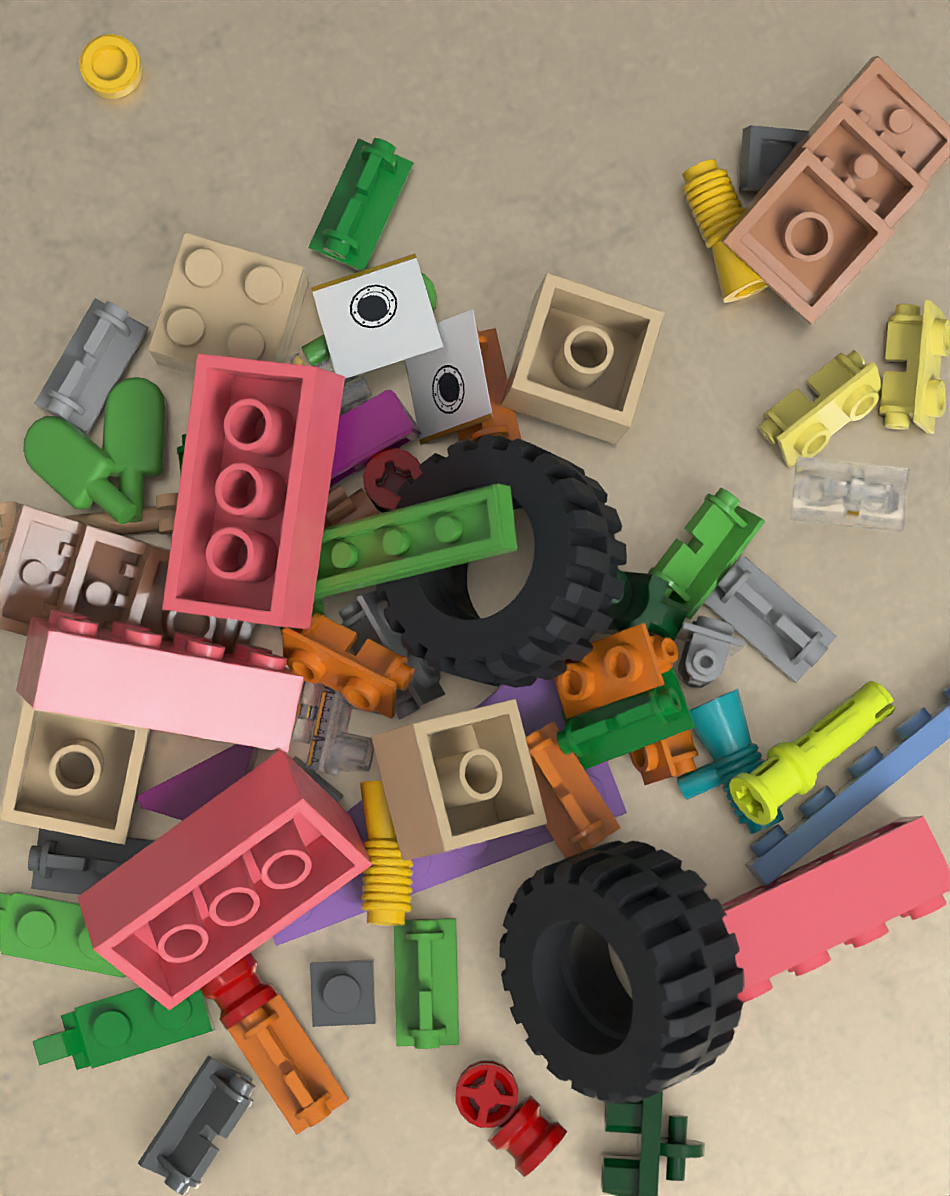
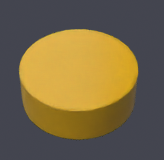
M105 34L92 39L84 47L80 56L79 67L85 83L93 93L102 98L119 99L133 92L140 83L143 72L141 58L135 46L128 39L120 35Z

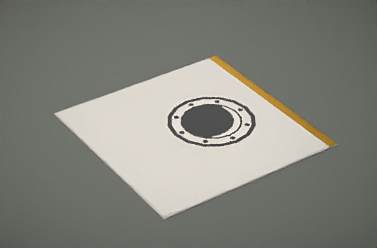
M416 254L311 287L335 373L345 376V379L444 347Z
M473 308L437 323L444 347L405 359L416 423L422 432L419 435L420 445L493 419Z

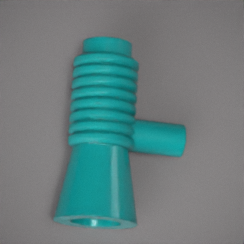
M735 689L691 709L690 712L696 725L692 730L714 761L677 777L679 788L685 799L689 800L720 785H724L722 789L727 793V799L731 801V808H735L733 813L735 816H738V823L746 824L750 834L764 830L784 820L780 810L783 806L782 804L777 808V816L772 822L764 826L756 824L739 809L730 793L729 784L731 779L743 772L749 774L765 761L761 759V752L757 751L758 745L752 743L739 689Z

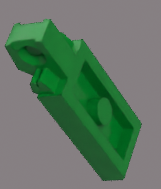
M139 987L75 1007V1011L61 1015L64 1031L38 1038L32 1042L39 1066L72 1056L76 1070L89 1066L93 1069L212 1032L215 1029L207 1001L199 989L168 1010Z

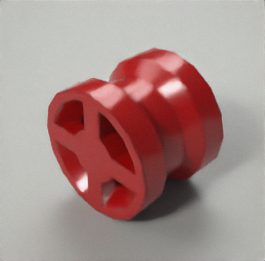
M398 448L385 449L375 454L366 464L363 474L364 489L376 509L381 513H385L388 508L395 510L401 499L396 492L408 477L416 480L422 474L419 468L420 462L408 451Z
M251 952L199 989L205 999L214 1000L220 1008L219 1020L226 1030L278 995L273 984L263 982L256 972L258 962Z
M480 1060L470 1064L461 1073L456 1084V1105L460 1114L470 1124L480 1128H494L504 1124L514 1114L518 1104V1085L513 1073L505 1065L494 1060Z
M529 1095L516 1107L514 1114L504 1124L499 1125L488 1138V1142L496 1150H506L515 1159V1169L525 1177L556 1148L566 1135L567 1130L558 1121L549 1122L540 1113V1103Z

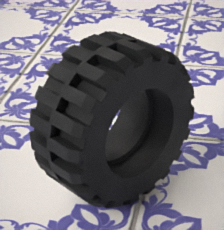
M485 435L478 440V443L469 439L453 443L447 448L448 457L434 453L420 464L419 468L422 474L416 480L410 477L405 480L396 492L401 499L395 510L494 484L510 486L513 510L523 508L533 529L535 550L530 574L525 585L510 604L499 612L485 618H480L470 600L467 586L468 563L376 584L378 599L388 601L390 605L384 609V617L391 631L403 634L401 636V643L413 656L425 659L428 666L444 673L496 687L502 684L514 688L532 686L537 677L549 681L565 673L567 666L564 660L568 658L580 662L593 650V645L588 640L595 631L605 634L613 620V616L607 614L612 598L621 600L625 581L617 578L618 566L626 565L627 552L626 544L616 540L614 534L622 530V523L617 510L605 504L608 494L596 480L585 476L582 468L534 444L518 438L512 441L501 435Z
M619 840L604 843L537 870L533 877L526 879L513 898L514 902L509 905L502 925L508 931L500 939L499 957L505 959L506 969L501 973L504 991H510L514 1006L510 1007V1011L516 1025L522 1023L529 1037L525 1041L535 1055H542L548 1061L546 1069L557 1079L572 1081L571 1089L585 1096L597 1097L598 1100L614 1104H623L627 1101L636 1103L647 1099L715 1064L717 1057L726 1052L733 1040L735 1033L733 1028L739 1024L744 1003L737 999L738 994L743 992L745 986L744 968L737 967L735 958L740 948L735 932L729 934L722 919L727 914L719 900H711L704 891L707 884L695 871L690 869L684 871L681 869L682 861L662 849L656 851V847L634 840L627 843ZM608 943L619 957L630 983L632 998L616 975L610 958Z

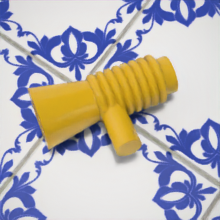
M710 159L700 162L683 172L682 176L686 184L682 192L686 195L685 199L689 203L693 217L696 218L695 222L699 226L700 233H703L702 238L706 241V247L712 249L723 302L728 303L753 295L769 286L721 242L745 209L741 207V201L738 200V195L734 192L735 188L734 185H731L732 181L728 177L727 170L719 169L716 160Z
M382 780L361 782L360 789L368 838L363 844L373 864L362 872L365 876L362 877V882L364 883L362 891L364 893L361 895V900L363 901L361 909L367 912V924L402 926L405 925V913L412 910V905L409 903L412 902V896L410 895L412 887L410 885L413 884V879L411 878L413 875V870L411 869L413 861L411 859L402 861Z

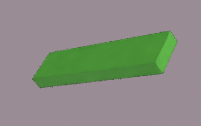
M494 484L324 528L314 599L518 551L510 486Z

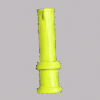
M868 681L852 694L849 699L813 725L800 738L792 743L775 744L769 749L766 761L749 774L743 772L731 779L729 784L730 793L736 805L756 824L764 826L772 822L777 816V808L795 794L803 795L813 788L817 779V773L833 759H836L876 724H879L886 717L893 714L895 706L890 704L893 702L890 693L881 684L875 681Z

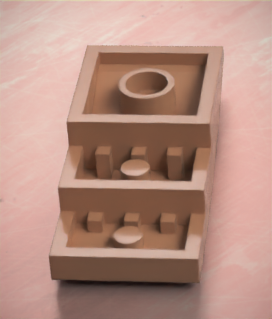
M879 56L872 57L819 117L798 145L788 154L729 229L721 242L760 276L806 322L813 325L895 233L892 229L895 224L930 187L927 181L950 157V125Z
M20 503L0 567V629L27 636L31 616L49 619L50 609H58L86 615L89 617V621L99 623L98 629L111 631L113 621L129 622L150 627V632L163 635V641L173 642L175 632L188 633L210 638L212 643L224 646V652L234 653L236 643L249 645L255 623L163 610L170 556L169 549Z

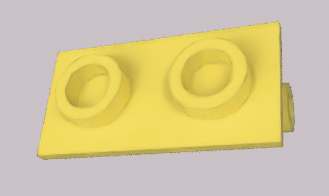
M925 300L923 315H920V307L917 305L898 304L896 305L895 315L888 317L885 360L888 362H907L906 372L884 371L879 414L885 416L884 427L909 429V421L913 419V422L926 433L934 434L935 417H942L944 414L946 385L944 380H939L941 356H948L950 353V320L945 319V314L931 300Z
M855 350L847 356L839 353L832 361L807 379L808 386L819 396L811 403L796 388L763 414L765 421L758 425V429L771 445L778 441L784 463L789 469L802 458L807 459L818 454L828 444L831 435L850 420L856 421L865 417L875 407L879 397H881L882 384L877 364L874 361L867 365L862 356Z

